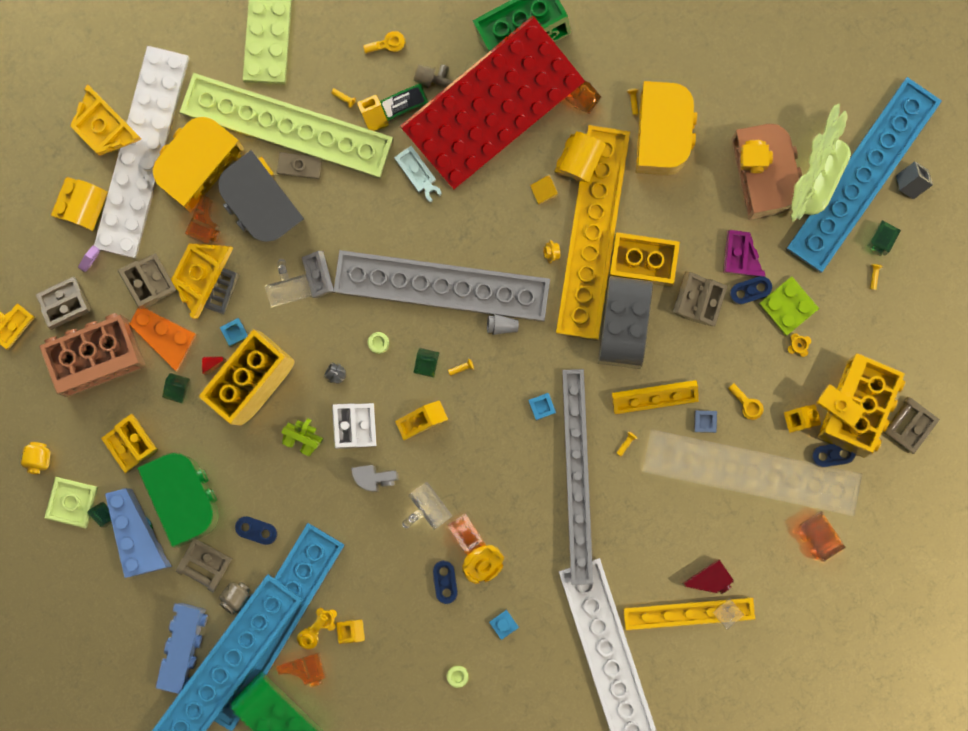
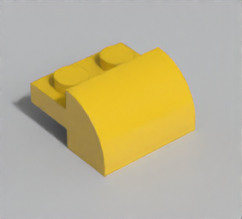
M576 131L575 134H571L566 140L564 151L557 160L554 172L560 176L572 177L577 181L589 182L606 143L593 136Z
M65 177L51 216L93 231L108 191L79 179Z
M134 414L128 415L115 425L114 429L101 438L124 473H128L141 462L149 459L158 450Z

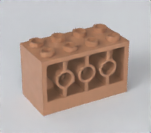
M114 313L106 316L105 321L100 323L93 321L86 324L85 328L79 331L72 329L65 332V336L57 339L55 336L44 340L45 344L40 345V349L57 394L68 397L146 367L127 318ZM114 341L113 347L110 348V343ZM94 349L93 354L90 356V351Z

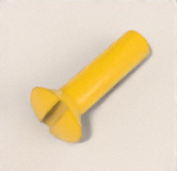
M335 88L331 92L332 95L346 102L349 108L356 102L355 97L350 98Z
M638 89L627 91L630 94L632 115L639 114L636 96L639 91Z
M871 264L873 272L870 289L876 290L879 270L883 266Z
M468 359L467 363L449 369L448 372L451 376L467 369L474 370V365Z
M627 432L628 437L617 451V454L621 457L631 442L638 439L631 432Z

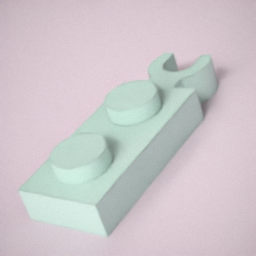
M412 145L394 157L419 193L425 190L427 201L432 202V198L429 196L432 191L437 192L441 196V190L437 186L432 185L436 181L435 177Z

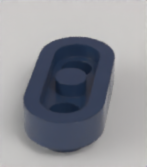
M764 276L737 283L730 290V298L737 305H744L765 298L772 291V283ZM757 285H763L764 291H758ZM737 291H742L744 293V297L739 298L737 296Z
M834 444L823 445L814 449L812 461L821 468L845 465L854 460L856 453L846 451L847 456L843 458L840 456V451L844 449ZM820 453H824L826 455V459L824 461H821L819 459Z
M241 517L235 524L236 533L240 537L260 544L270 545L276 541L278 536L275 526L251 517ZM244 523L249 524L248 531H243L242 525ZM264 530L270 532L268 538L263 537L262 533Z
M440 561L433 568L436 597L441 603L450 604L455 601L458 594L455 570L450 562ZM442 567L448 569V574L445 576L440 574ZM444 589H449L451 591V595L449 597H445L443 595Z

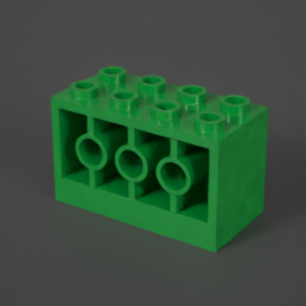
M510 0L472 20L477 36L486 53L531 16L535 17L554 42L572 33L568 15L560 0Z

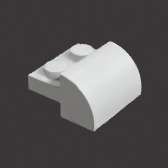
M374 403L332 405L334 446L336 449L377 446Z

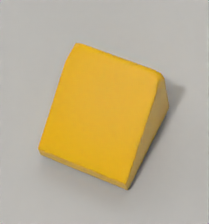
M550 175L530 185L538 205L558 197Z
M362 619L336 622L338 644L365 640Z

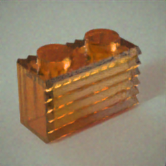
M822 511L817 512L798 525L800 530L797 532L804 542L808 541L812 548L809 550L815 560L820 559L821 562H824L846 548Z

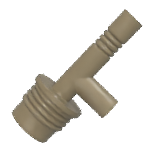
M419 65L414 77V81L426 85L427 88L430 87L431 82L443 87H447L453 82L445 79L448 72V66L446 65L440 66L438 75H434L436 68Z

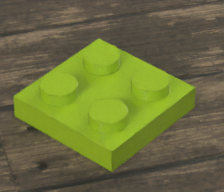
M792 276L759 303L760 307L785 336L819 310V307Z

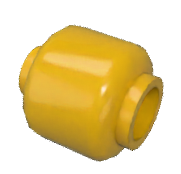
M30 442L29 445L23 448L21 466L27 469V473L39 475L40 471L48 469L51 451L47 448L46 444Z

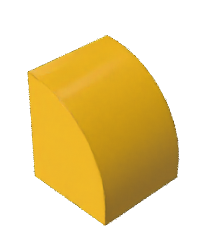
M377 95L357 102L369 130L376 131L389 125Z

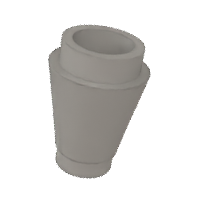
M496 314L487 318V333L498 335L518 332V319Z

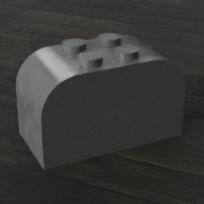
M252 150L234 162L221 174L219 192L226 202L223 206L230 215L235 213L239 219L236 223L242 231L248 230L254 238L266 242L274 241L304 219Z
M609 276L598 364L634 369L642 367L651 305L652 281Z

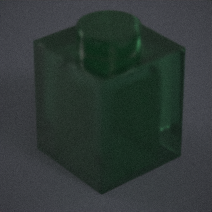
M882 220L878 223L867 246L871 248L870 251L874 254L886 256L892 249L901 230Z

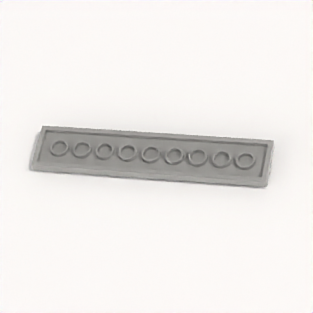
M339 250L333 292L544 322L550 279Z

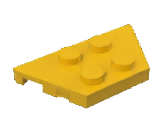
M88 84L85 86L86 94L83 101L78 104L77 114L73 117L70 127L99 156L142 139Z
M188 244L171 281L179 291L182 302L188 305L191 311L189 313L191 318L198 319L233 250L232 246Z

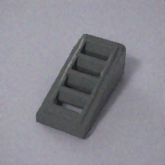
M223 268L204 307L225 314L239 274ZM221 275L231 278L230 282L220 279ZM218 283L228 286L227 290L217 287ZM215 291L225 294V297L216 296L214 293ZM212 299L222 302V307L211 303Z

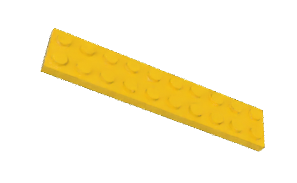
M588 125L587 134L606 143V146L590 181L579 182L556 334L598 340L630 131Z

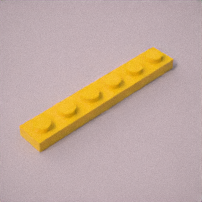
M753 598L623 608L625 630L755 620Z

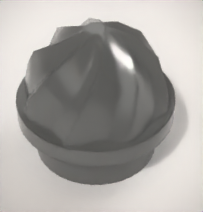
M331 362L324 377L330 383L339 384L345 380L346 371L341 364Z

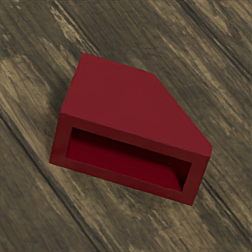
M718 559L682 584L688 588L723 594L732 588L730 584L734 580L721 560Z

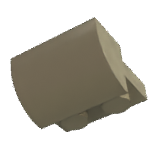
M156 253L118 270L139 309L150 307L156 304L158 300L176 292L175 286Z
M685 271L673 312L684 316L687 320L715 326L727 286L713 279H706L695 273Z
M75 276L36 294L42 308L41 312L50 330L90 312L89 303L84 297Z

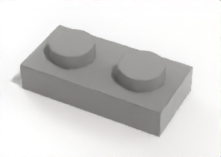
M316 251L302 257L312 297L318 298L333 292L334 289L324 252Z

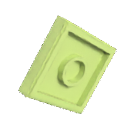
M55 477L44 518L87 529L98 487Z

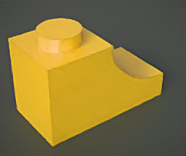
M439 400L424 405L395 422L403 440H407L447 421L448 418Z

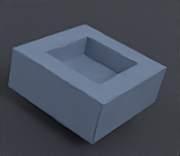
M695 410L694 432L717 433V411Z

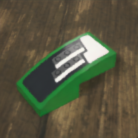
M417 84L379 102L387 121H392L407 112H413L423 107L429 101L422 85Z

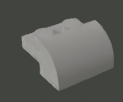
M374 465L351 468L356 483L370 492H379V483H381L382 487L395 485L394 481H399L396 470L376 473Z

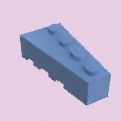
M125 488L105 493L124 578L172 567L163 552L161 544L154 535L133 489Z
M185 603L174 604L173 611L177 612V615L170 622L169 630L172 633V637H169L165 644L164 654H167L166 659L163 658L156 684L157 689L177 694L182 691L191 679L189 677L190 669L195 668L197 657L194 656L195 650L200 648L203 637L200 635L202 627L206 626L208 614H205L206 609Z

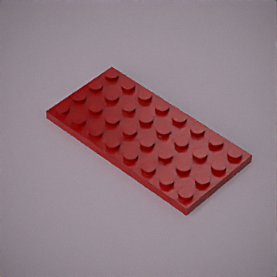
M531 16L400 125V127L449 185L455 189L582 85L585 80L535 17Z

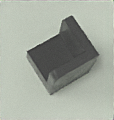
M916 161L896 175L899 190L912 199H915L933 186L929 170Z

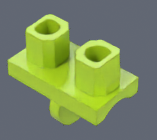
M307 418L305 423L297 420L295 425L288 422L281 432L284 434L283 445L292 448L296 440L303 443L300 452L307 456H310L319 447L323 438L315 434L317 428L310 426L312 422L310 418Z

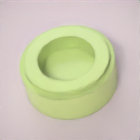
M373 333L368 339V347L373 353L382 354L389 348V339L384 333Z
M454 666L447 673L448 683L455 688L463 687L469 678L467 670L462 666Z

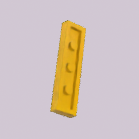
M697 380L612 393L614 414L699 402Z

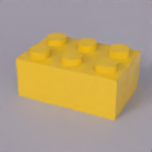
M616 232L609 276L652 281L654 285L672 287L675 280L680 242Z

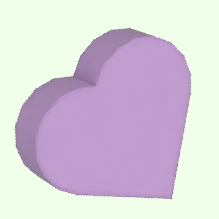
M93 245L84 255L78 268L86 272L99 255L100 249Z

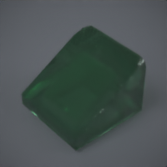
M419 348L413 373L434 377L440 353Z
M170 373L165 380L162 398L183 403L190 379Z
M104 502L87 511L100 527H107L111 523L109 509Z

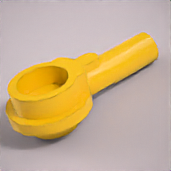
M391 31L385 36L384 40L363 45L364 51L369 53L386 48L388 51L398 52L404 47L405 38L400 32Z
M735 383L728 388L742 403V413L747 419L757 420L762 416L764 409L760 401L752 398L749 399Z
M321 614L312 627L299 632L297 642L302 648L313 649L317 646L319 630L328 620L327 616Z

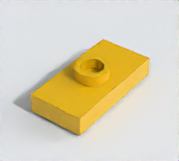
M830 384L816 402L851 428L855 426L866 410Z

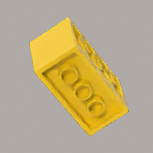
M856 353L848 360L837 390L863 407L864 405L866 407V410L855 424L859 430L855 426L851 428L827 411L817 438L837 445L846 451L856 453V455L863 458L873 454L874 451L877 452L882 442L879 437L882 431H886L890 422L887 417L890 412L894 411L898 400H895L898 392L901 393L905 385V380H903L905 373Z

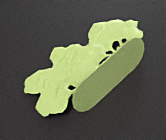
M840 103L834 105L831 109L824 134L819 133L812 141L808 173L801 176L794 185V196L791 206L793 210L791 214L792 222L796 218L798 220L801 219L804 214L815 215L825 210L850 160L851 152L849 146L842 140H838L845 131L848 117L846 111L839 116Z

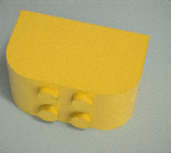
M643 82L640 98L636 174L673 175L685 166L690 152L696 143V133H692V129L697 124V112H694L692 94L683 85L666 82Z
M207 117L194 118L183 128L180 127L174 133V139L171 143L162 147L159 152L160 156L155 161L153 167V176L156 183L168 196L189 213L194 210L219 180L224 170L233 163V157L236 156L237 158V154H240L244 149L237 138L216 121Z
M253 329L201 392L199 397L229 424L243 425L258 412L289 374L294 365V359L264 333Z

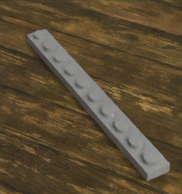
M584 369L562 370L571 585L593 584Z

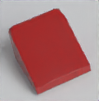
M223 356L203 357L202 374L207 375L225 364L226 359Z

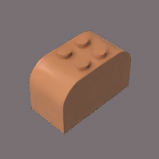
M763 124L736 130L732 137V143L749 220L784 213L792 206L794 185L802 176L801 168L797 167L795 160L798 159L797 148L792 146L790 135L784 128L776 124ZM746 141H765L766 145H769V151L773 152V162L769 164V167L763 173L755 174L750 173V170H741L740 149L742 145H745Z

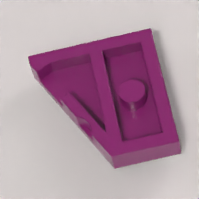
M728 230L723 273L765 277V271L761 268L758 260L759 255L753 246L750 232Z

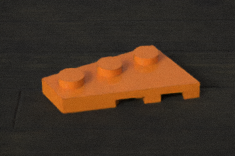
M137 308L129 324L176 372H178L197 335L145 308Z

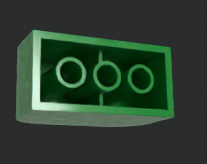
M170 453L137 468L172 547H181L214 530L219 520V511L215 503L218 501L215 491L207 485L209 478L206 471L200 469L195 460L182 454Z
M262 671L231 701L232 710L252 731H323Z

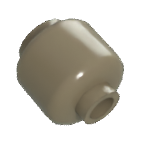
M242 582L239 584L229 583L219 596L220 606L232 615L234 613L239 614L251 597L248 593L250 588Z

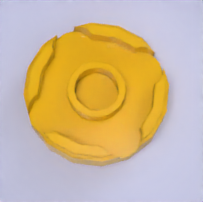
M484 545L478 547L464 559L462 565L463 573L469 582L480 584V581H491L502 570L504 556L495 546Z

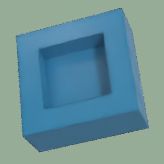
M239 318L220 327L229 347L245 340L248 336Z
M549 393L528 400L535 420L556 413Z
M507 610L489 622L501 640L519 628Z

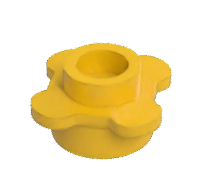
M552 240L546 243L543 248L544 257L549 264L560 259V247L558 243H553Z
M797 333L792 334L788 352L790 354H800L801 357L807 356L809 353L807 349L809 344H811L810 337L799 336Z
M323 608L317 609L316 620L321 614L326 615L328 618L322 628H327L329 631L334 630L336 627L334 620L337 612L333 609L330 611Z

